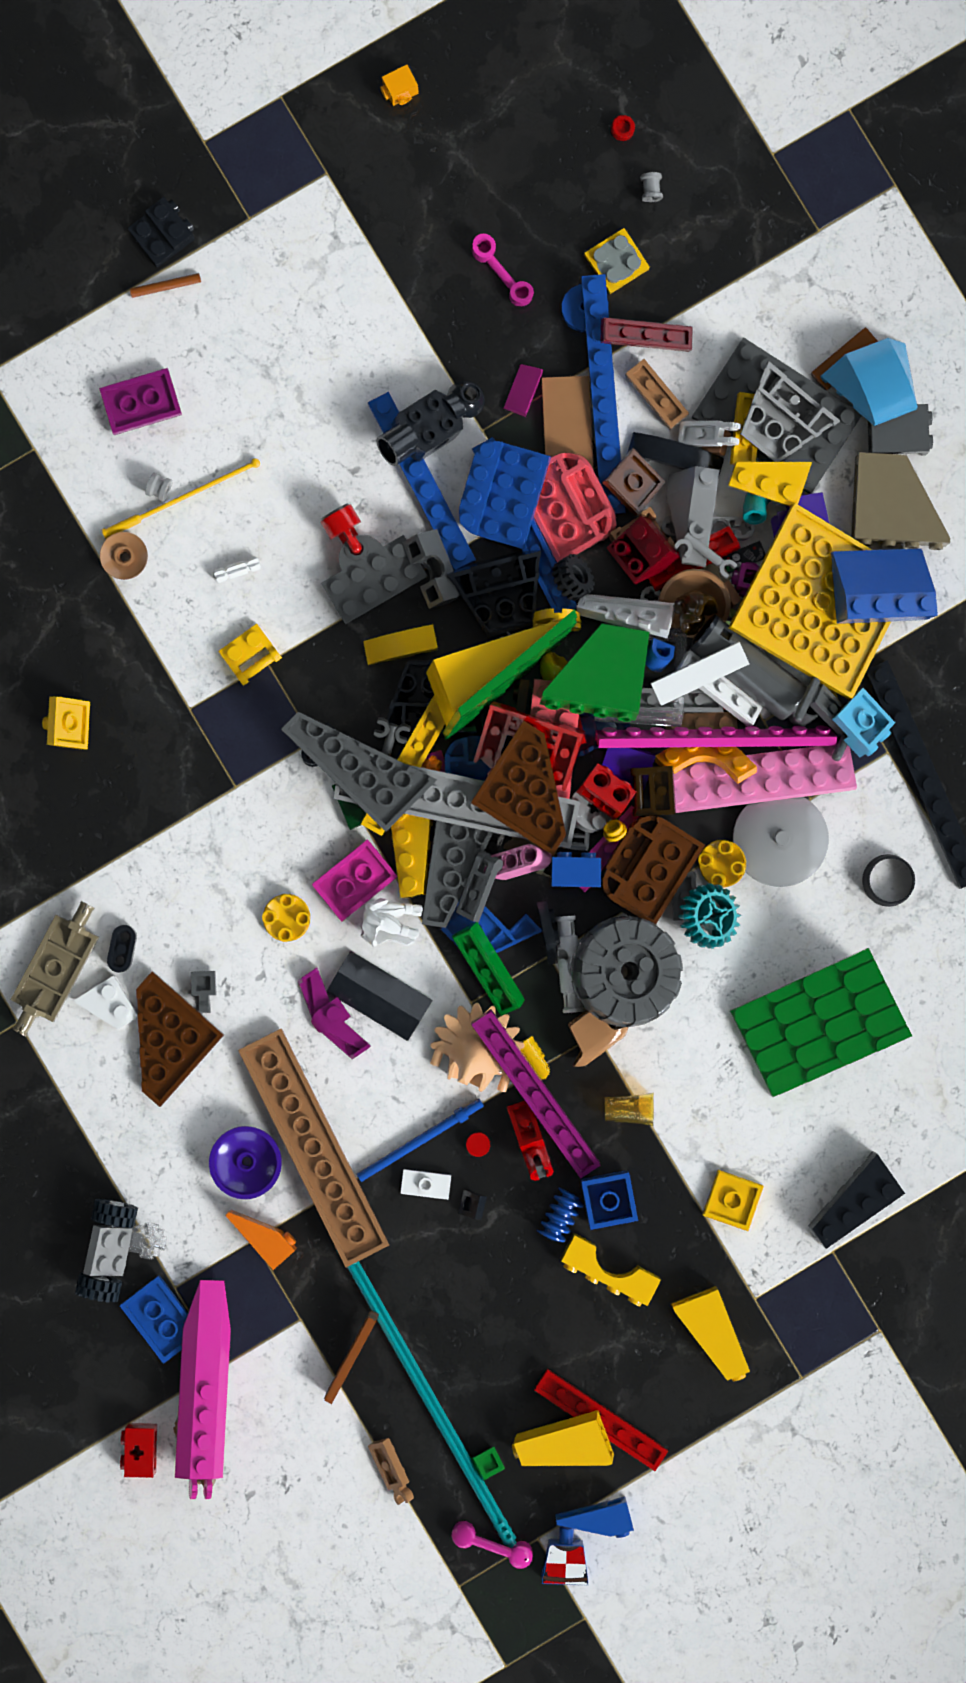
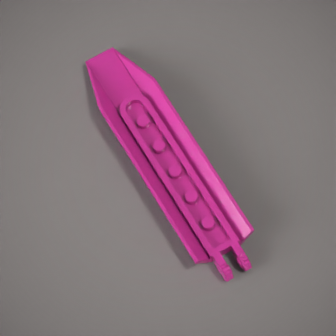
M199 1281L183 1326L175 1478L189 1479L190 1499L197 1498V1479H204V1498L211 1499L212 1479L223 1478L231 1332L224 1281Z

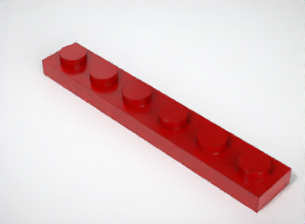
M548 1368L534 1388L537 1393L573 1417L598 1410L609 1441L653 1471L657 1470L668 1453L667 1448Z

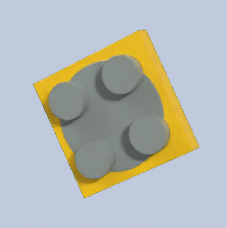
M625 228L584 253L585 258L597 275L605 274L606 288L609 294L650 268Z

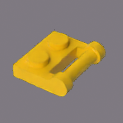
M258 624L252 626L218 651L243 686L249 682L248 680L273 661L278 662L282 659ZM265 648L269 651L266 656L242 672L239 668Z

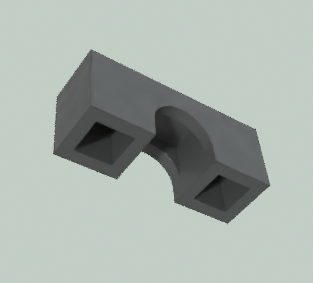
M437 529L418 533L402 542L411 565L420 563L429 571L430 581L420 587L429 609L448 604L461 597L460 592L448 575V573L454 570Z

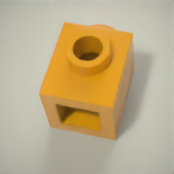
M408 65L382 76L383 86L380 87L381 92L386 100L390 99L393 106L406 104L413 96L419 94L418 84Z

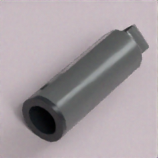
M716 614L704 623L690 642L688 648L702 659L739 641L749 665L725 675V678L779 720H784L788 717L794 726L805 727L818 717V714L809 705L801 722L794 720L793 716L807 686L749 640L728 628L729 625Z

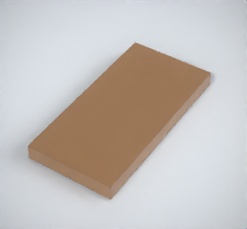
M589 376L542 378L545 455L552 458L561 453L580 454L588 460L594 470Z

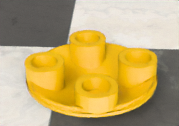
M728 840L711 842L703 849L698 858L700 872L708 883L721 885L723 888L730 887L740 881L746 870V858L742 849L734 842Z
M281 894L272 898L267 903L262 915L263 924L267 932L273 938L283 942L294 941L303 936L310 925L311 919L307 904L301 898L292 894Z

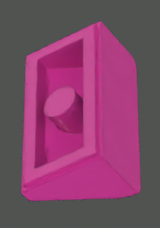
M523 364L520 365L504 409L526 417L543 374L542 369Z

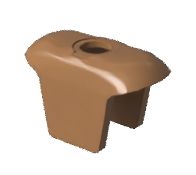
M585 1010L568 1023L569 1029L580 1049L573 1066H586L602 1055L603 1052L610 1049L615 1043L626 1036L629 1027H610L607 1023Z

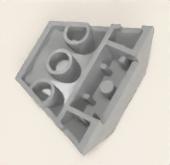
M768 361L740 434L774 462H780L814 437L821 435L823 431L832 425L839 423L840 420Z

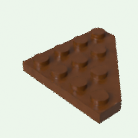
M523 721L471 803L554 855L566 836V830L546 738L542 731Z
M152 971L136 989L140 1067L142 1073L141 1085L142 1092L161 1107L225 1034Z

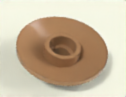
M119 532L108 537L103 543L100 550V561L102 567L110 576L116 579L128 580L138 576L144 570L148 561V551L144 542L135 534ZM124 553L129 554L127 561L121 560V556Z

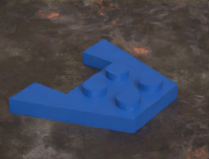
M459 902L446 928H441L454 943L452 935L474 923L456 913ZM486 906L478 922L496 953L542 932L527 914L508 930Z

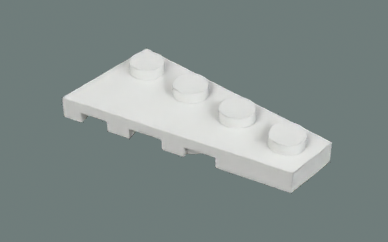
M591 594L580 598L577 605V612L580 613V616L630 629L650 632L649 634L668 638L675 615L673 610L674 603Z

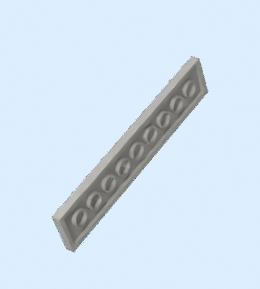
M408 765L437 779V781L404 814L527 839L471 803L484 781ZM336 783L333 799L356 803ZM558 797L566 830V836L559 846L570 849L580 801Z

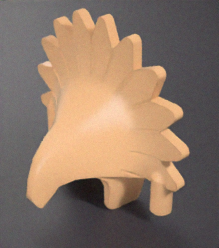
M475 1003L471 1013L462 1005L459 1006L457 1018L446 1014L444 1019L447 1027L435 1028L436 1034L442 1040L431 1043V1048L435 1050L430 1064L439 1067L442 1056L445 1054L449 1057L447 1079L450 1080L451 1077L458 1079L457 1082L465 1085L471 1083L479 1087L478 1091L482 1092L492 1081L494 1075H501L497 1090L506 1092L510 1082L509 1077L471 1025L472 1021L483 1015L480 1004ZM491 1006L487 1011L492 1009L496 1015L495 1006ZM508 1014L498 1018L513 1039L520 1031V1028L507 1027ZM514 1040L520 1050L524 1048L525 1044L523 1042Z

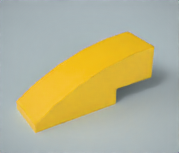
M433 624L363 641L368 665L438 650Z

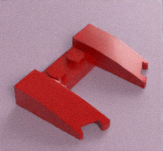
M493 701L487 714L474 762L477 763L481 759L492 770L502 755L507 736L513 737L522 722L526 721L545 734L547 748L553 750L550 761L556 786L562 785V791H566L585 730L564 723L561 725L516 711L514 707Z

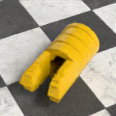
M530 1036L522 1041L525 1046L521 1049V1052L541 1079H546L551 1069H549L544 1059L545 1054L541 1051L534 1037Z

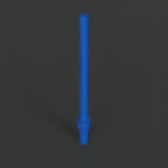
M479 1098L464 1108L462 1106L453 1111V1115L357 1173L361 1182L456 1123H463L468 1120L469 1115L484 1107L482 1101Z

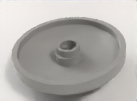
M797 797L747 804L738 815L734 824L732 842L742 849L746 858L745 872L750 877L765 885L785 887L805 881L819 869L828 850L829 835L826 822L818 808L808 799Z

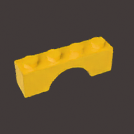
M573 1233L561 1256V1262L564 1263L563 1267L573 1273H576L577 1270L585 1273L584 1278L595 1284H598L599 1281L606 1284L608 1291L619 1295L621 1292L629 1296L627 1300L637 1306H641L642 1303L646 1306L649 1305L661 1281L659 1276L639 1266L625 1274L607 1272L597 1262L595 1243L576 1233Z

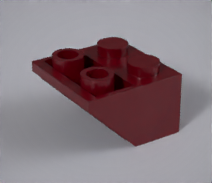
M644 516L637 519L607 547L635 584L663 572L680 556L653 521Z

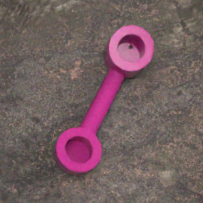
M477 235L473 240L471 248L473 257L479 262H487L510 289L509 298L514 305L526 306L529 304L534 294L533 287L524 281L516 283L494 257L496 243L490 235Z
M460 1521L453 1527L452 1540L459 1548H469L475 1545L508 1557L510 1564L518 1569L526 1568L532 1562L533 1549L525 1541H519L512 1548L476 1536L475 1528L467 1521Z

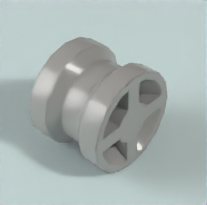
M153 473L148 481L145 494L148 496L154 495L164 502L170 492L172 479L160 478L159 474Z

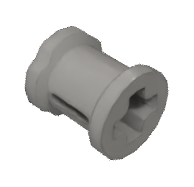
M649 172L640 176L644 187L642 201L657 202L663 199V194L660 193L661 173Z

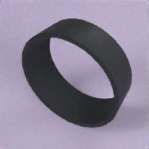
M885 854L874 858L868 863L863 872L862 884L866 895L874 903L891 907L903 903L911 895L915 886V874L912 867L903 858ZM898 859L904 862L911 872L912 886L910 892L899 901L889 902L882 900L875 895L871 888V872L875 865L882 860Z

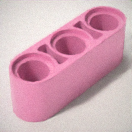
M533 844L523 845L491 855L492 858L497 857L503 861V867L497 872L495 879L507 880L548 867L552 859L550 853Z

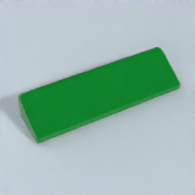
M474 922L452 935L453 940L500 1016L519 1009L525 999L479 923Z

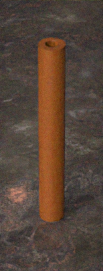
M196 273L130 288L131 297L135 298L201 283L200 274Z

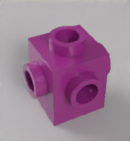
M751 562L742 563L737 571H733L731 584L734 585L740 597L744 598L750 586L749 583H744L743 581L747 579L752 583L760 567L758 564Z

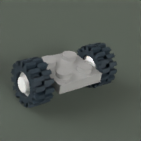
M95 1199L91 1220L104 1223L107 1226H93L84 1272L79 1273L75 1294L90 1300L118 1302L122 1281L118 1280V1278H112V1276H123L138 1211L137 1206L109 1199Z

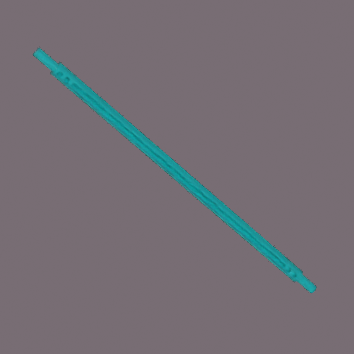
M358 1261L346 1267L370 1309L379 1314L377 1318L378 1323L493 1523V1527L497 1530V1534L502 1539L504 1545L512 1548L517 1544L515 1541L517 1537L512 1532L485 1482L482 1481L472 1459L360 1262Z

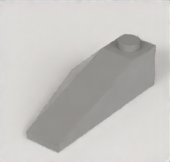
M695 466L669 474L666 500L671 512L676 542L686 536L689 526L692 522L696 521L698 523L694 527V532L700 534L706 529V535L699 540L709 547L719 478L718 469ZM685 545L678 547L681 564L699 567L706 566L707 558L693 547L691 554L686 558L684 554L687 552V547Z

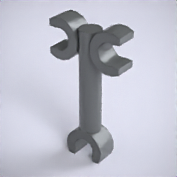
M382 717L377 719V723L382 724L385 729H375L374 735L379 738L386 736L381 752L390 756L395 738L399 743H407V737L401 736L400 732L403 730L410 732L411 726L405 723L400 725L389 723L387 719Z

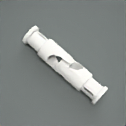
M575 916L555 917L560 944H557L560 990L564 997L563 1013L583 1012L581 1001L576 997L572 987V970L570 973L568 971L571 967L572 956L578 947V936L575 935L574 929Z

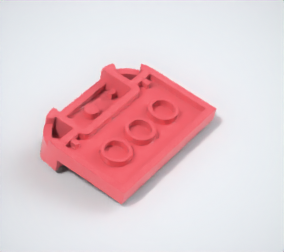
M561 453L552 457L534 518L558 562L568 555H577L594 544L607 539L610 536V532L616 528V517L614 509L588 460L582 455L575 453Z

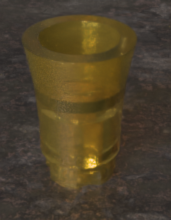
M654 1092L642 1095L615 1096V1098L605 1097V1120L654 1126Z

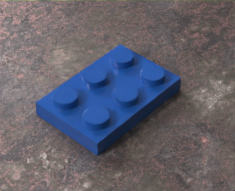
M158 1275L123 1302L120 1307L164 1364L182 1350L183 1326L188 1312L161 1276Z

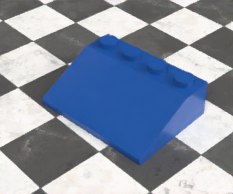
M922 548L831 552L837 624L916 621L938 616L936 591Z

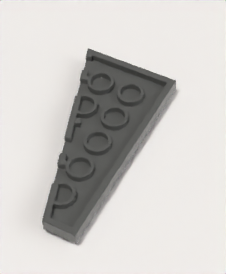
M297 712L281 729L385 831L437 781V779L300 712Z

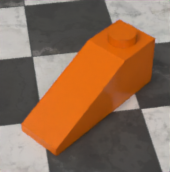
M232 1209L225 1215L273 1270L297 1248L294 1245L296 1240L289 1232L284 1234L281 1229Z

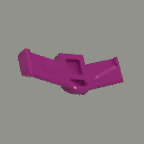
M318 967L298 980L312 1018L311 1022L319 1033L325 1035L351 1059H354L371 1047L366 1040L344 1022L351 1015L340 999L336 997L330 1002Z

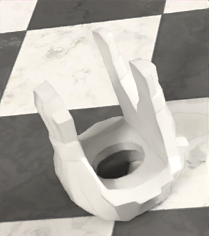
M386 898L371 901L365 905L360 936L373 947L386 941L409 946L417 939L419 930L418 928L401 925L396 917L403 914L421 916L423 906L388 901Z

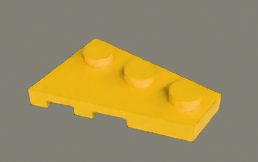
M735 462L728 486L791 507L794 503H799L812 462Z

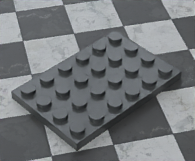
M743 337L691 418L695 421L734 422L737 394L739 392L755 394L768 361L771 362L787 378L840 420L839 423L832 425L823 431L821 435L814 437L802 445L800 449L780 461L812 462L803 488L805 492L812 494L862 415L844 401ZM757 448V461L774 462Z

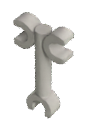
M692 522L688 533L683 539L675 543L674 549L677 550L680 545H685L687 552L684 554V557L686 558L691 554L693 547L719 568L720 576L727 579L729 574L724 571V567L729 565L735 569L737 567L736 562L730 559H722L703 544L699 539L706 535L707 530L704 529L702 533L696 534L694 527L698 522Z

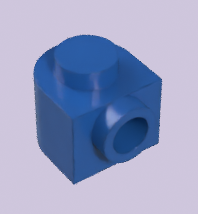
M653 638L648 644L645 665L652 671L662 672L674 657L675 646Z

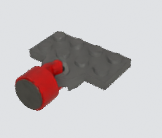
M347 503L321 518L322 521L320 523L330 540L338 536L343 544L339 552L341 572L321 584L345 624L427 577L420 563L411 565L402 543L406 541L404 535L385 546H382L376 539L370 536L358 535L354 527L361 523V520L351 504Z

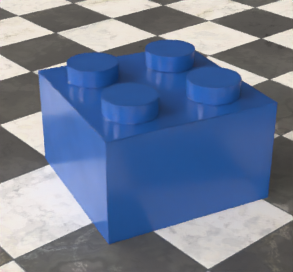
M557 852V857H552L551 886L601 887V858H596V853H581V857H572V852Z
M628 1170L580 1179L590 1230L638 1221Z

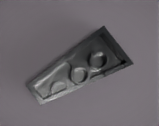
M872 1151L866 1161L857 1168L853 1176L837 1191L838 1193L825 1205L808 1226L820 1244L827 1249L903 1196L905 1192L880 1156Z

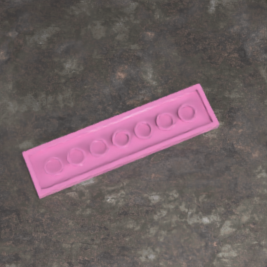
M847 745L840 761L832 759L836 746H814L746 755L757 766V772L738 784L718 765L710 762H696L674 774L676 813L856 790L857 784L850 747Z

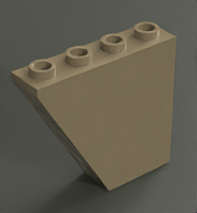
M859 452L856 455L851 531L853 539L865 546H872V543H881V547L886 548L902 544L907 549H918L919 545L929 546L930 550H943V547L950 544L951 538L907 455Z

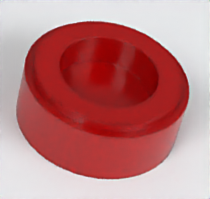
M620 115L613 120L611 133L615 139L626 141L634 134L635 123L631 117Z
M475 1132L468 1137L466 1148L471 1155L481 1157L489 1151L490 1140L484 1133Z

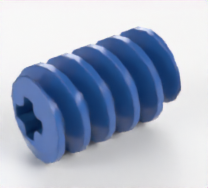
M559 1187L558 1189L563 1195H554L558 1205H549L554 1212L545 1213L549 1222L541 1221L540 1224L545 1230H537V1232L551 1240L565 1242L566 1238L562 1233L569 1234L571 1231L566 1224L574 1225L575 1221L571 1216H579V1212L575 1207L583 1208L584 1204L580 1201L579 1197Z

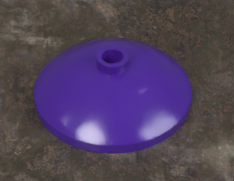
M251 1126L236 1127L225 1132L217 1139L209 1156V1170L214 1183L225 1194L237 1199H253L268 1192L278 1180L282 1167L281 1153L275 1140L265 1131ZM244 1157H249L251 1159L250 1165H245L243 1163Z

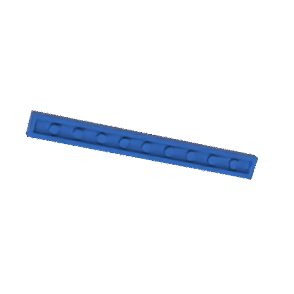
M605 274L581 276L598 480L614 509L615 515L625 514V506L602 483L621 461L611 344L601 343V319L604 317L609 318Z

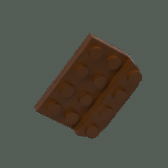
M654 815L640 816L630 824L626 835L620 840L601 872L602 891L610 900L634 915L657 924L705 844L661 817Z

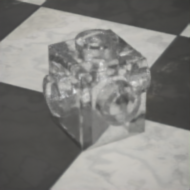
M145 1222L144 1226L136 1224L132 1228L129 1252L139 1253V1257L145 1259H153L154 1256H158L161 1250L165 1251L167 1236H163L165 1229H160L159 1225L155 1223ZM146 1238H149L152 1243H148Z

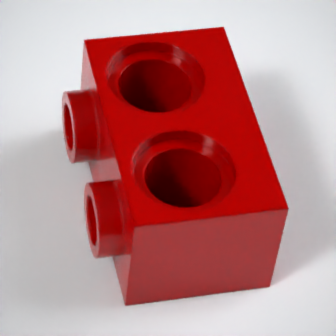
M597 764L576 791L613 820L622 814L636 794V791L632 789V786L627 781L620 780L613 775V772L608 767L601 766L600 764ZM594 779L599 780L602 787L597 786L594 783ZM613 793L618 794L621 797V801L616 800Z

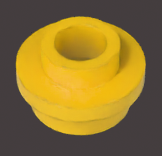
M616 819L607 822L603 828V835L609 842L620 841L627 833L626 825Z

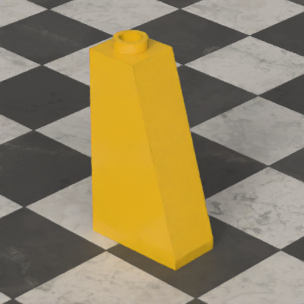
M712 1287L671 1303L675 1313L727 1381L730 1379L738 1381L745 1378V1374L750 1372L717 1287Z
M598 1410L516 1434L514 1444H512L513 1454L515 1458H519L522 1466H607L613 1464L614 1452Z

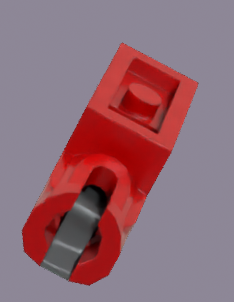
M526 1101L507 1106L531 1180L537 1181L540 1178L551 1176L554 1171L534 1112Z

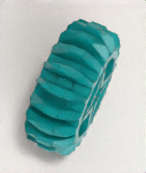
M712 883L698 885L696 889L689 891L690 896L683 898L686 905L679 907L683 910V914L678 917L684 920L680 927L687 929L684 935L691 937L690 942L697 943L701 948L714 949V947L724 946V943L731 941L730 936L737 934L734 927L740 926L737 918L742 915L736 912L740 905L733 903L736 897L729 895L730 890L723 889L721 885H713ZM700 924L704 926L705 931H708V934L703 931Z

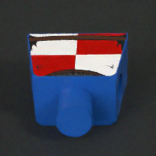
M560 1526L559 1539L548 1540L541 1574L542 1584L588 1585L583 1540L574 1539V1529Z

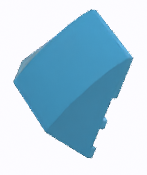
M886 338L849 352L820 377L825 383L831 384L837 390L836 393L839 396L847 398L853 404V408L874 426L917 410L906 344Z

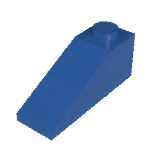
M625 1496L555 1515L558 1526L609 1537L616 1536V1538L628 1536L631 1531H634Z

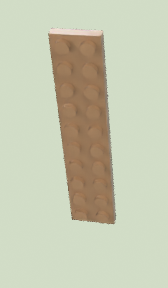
M281 1028L239 1049L238 1051L345 1267L389 1246L390 1244L283 1029Z

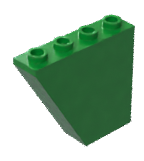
M601 624L543 691L539 705H545L546 708L551 710L559 708L568 709L571 713L575 714L591 713L598 718L609 716L617 718V720L622 722L635 721L640 709L650 632Z

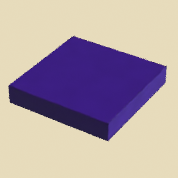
M607 748L602 766L608 767L613 772V775L620 780L627 781L632 786V789H634L633 775H630V768L652 767L656 754L638 748ZM642 775V776H643V792H644V789H645V786H646V783H647V780H648L649 775ZM597 780L596 785L602 787L601 782Z

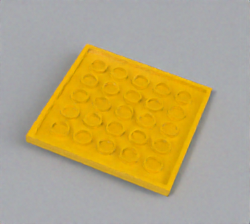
M794 503L785 516L728 628L809 677L818 678L821 684H824L846 699H853L891 622L837 624L831 552L871 549Z

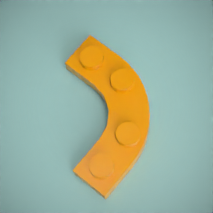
M669 747L655 757V762L659 766H673L674 774L696 762H710L721 767L737 784L757 772V766L737 747Z

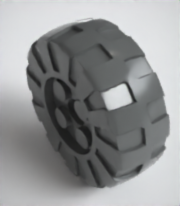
M633 916L614 917L594 926L579 941V945L571 960L572 987L583 1007L599 1020L620 1027L644 1025L663 1015L670 1008L672 1001L677 998L682 985L680 981L681 971H683L681 955L677 953L674 946L676 943L671 936L656 926L655 923ZM623 965L627 968L628 971L627 976L625 978H623V975L621 973V968Z

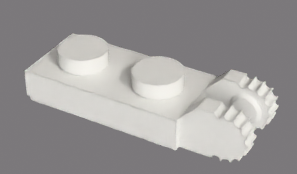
M681 421L678 442L694 447L739 445V439L724 437V430L739 431L741 430V424L723 421Z

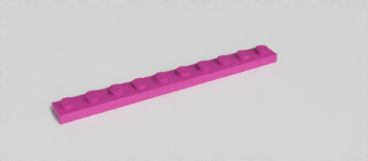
M725 726L721 729H712L710 727H699L698 729L675 727L674 730H665L661 727H652L650 730H641L637 727L617 730L612 727H606L602 730H596L595 740L599 748L836 746L837 736L832 728L827 726H817L816 728L793 726L792 729H783L779 726H770L769 729H759L755 726H748L745 729H736L730 726Z

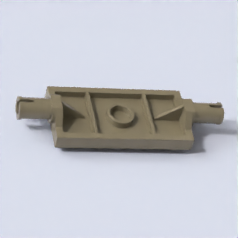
M81 901L72 920L69 919V921L59 915H55L10 999L22 1006L23 1010L15 1027H13L14 1031H19L20 1034L27 1036L35 1018H39V1016L55 1022L99 939V936L85 930L86 927H84L92 911L95 909L91 905L89 906Z

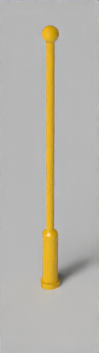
M254 458L251 460V463L146 513L136 514L106 529L103 528L101 531L105 539L115 533L122 532L141 523L142 519L252 467H259L260 461Z

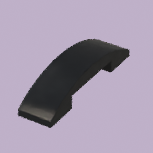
M633 432L628 449L629 452V450L634 448L647 462L651 460L682 470L695 466L718 469L719 476L724 462L723 457L703 449Z

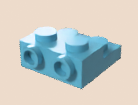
M864 688L860 689L853 699H850L832 719L847 735L844 741L859 757L865 754L867 756L873 754L878 749L877 743L884 741L891 734L889 729L895 724L893 719Z

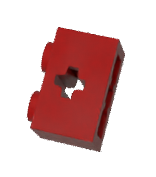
M128 1423L125 1430L121 1431V1445H125L124 1455H121L120 1470H124V1477L153 1478L156 1474L157 1424ZM136 1446H139V1449L142 1450L141 1455H137L138 1452L134 1450Z

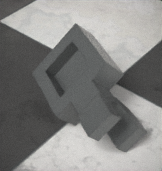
M216 971L191 972V995L199 996V1013H211L210 996L217 995Z

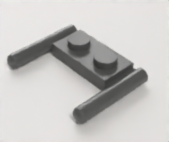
M812 677L793 718L796 722H801L810 705L837 734H841L832 754L834 761H840L847 747V743L844 741L847 735L832 719L844 705L824 684H820L818 678Z

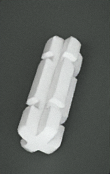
M252 557L246 562L243 560L228 565L225 569L223 567L216 569L214 575L216 581L221 583L227 581L229 577L233 579L248 574L250 570L252 572L260 570L261 565L257 557Z

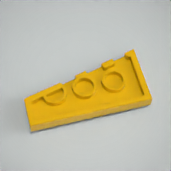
M403 814L391 826L400 898L426 895L429 863L427 862L428 851L431 849L430 831L431 826H433L432 819Z

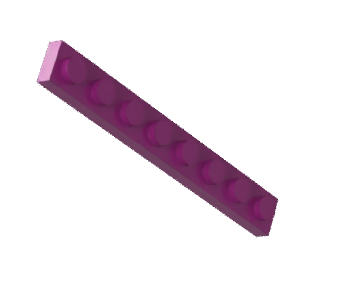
M492 1009L472 1021V1027L578 1176L582 1178L601 1166L597 1157Z

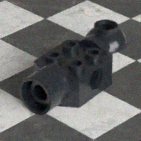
M462 380L454 383L449 388L447 395L434 390L399 412L391 423L392 428L377 437V446L383 458L392 466L400 464L409 457L420 462L454 440L463 429L462 417L472 418L483 410L485 398L482 389L476 383ZM464 394L469 395L472 400H467Z

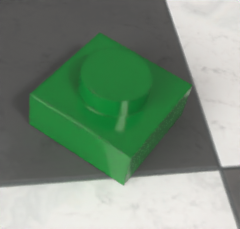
M491 1447L471 1458L482 1481L505 1469L495 1447Z

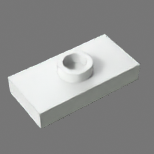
M404 1169L401 1194L448 1200L451 1175Z

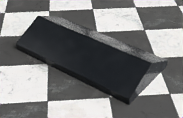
M350 951L326 991L406 1041H409L433 1001Z

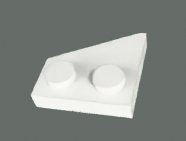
M115 976L110 977L74 1000L76 1004L116 1029H120L138 1018L137 1011Z

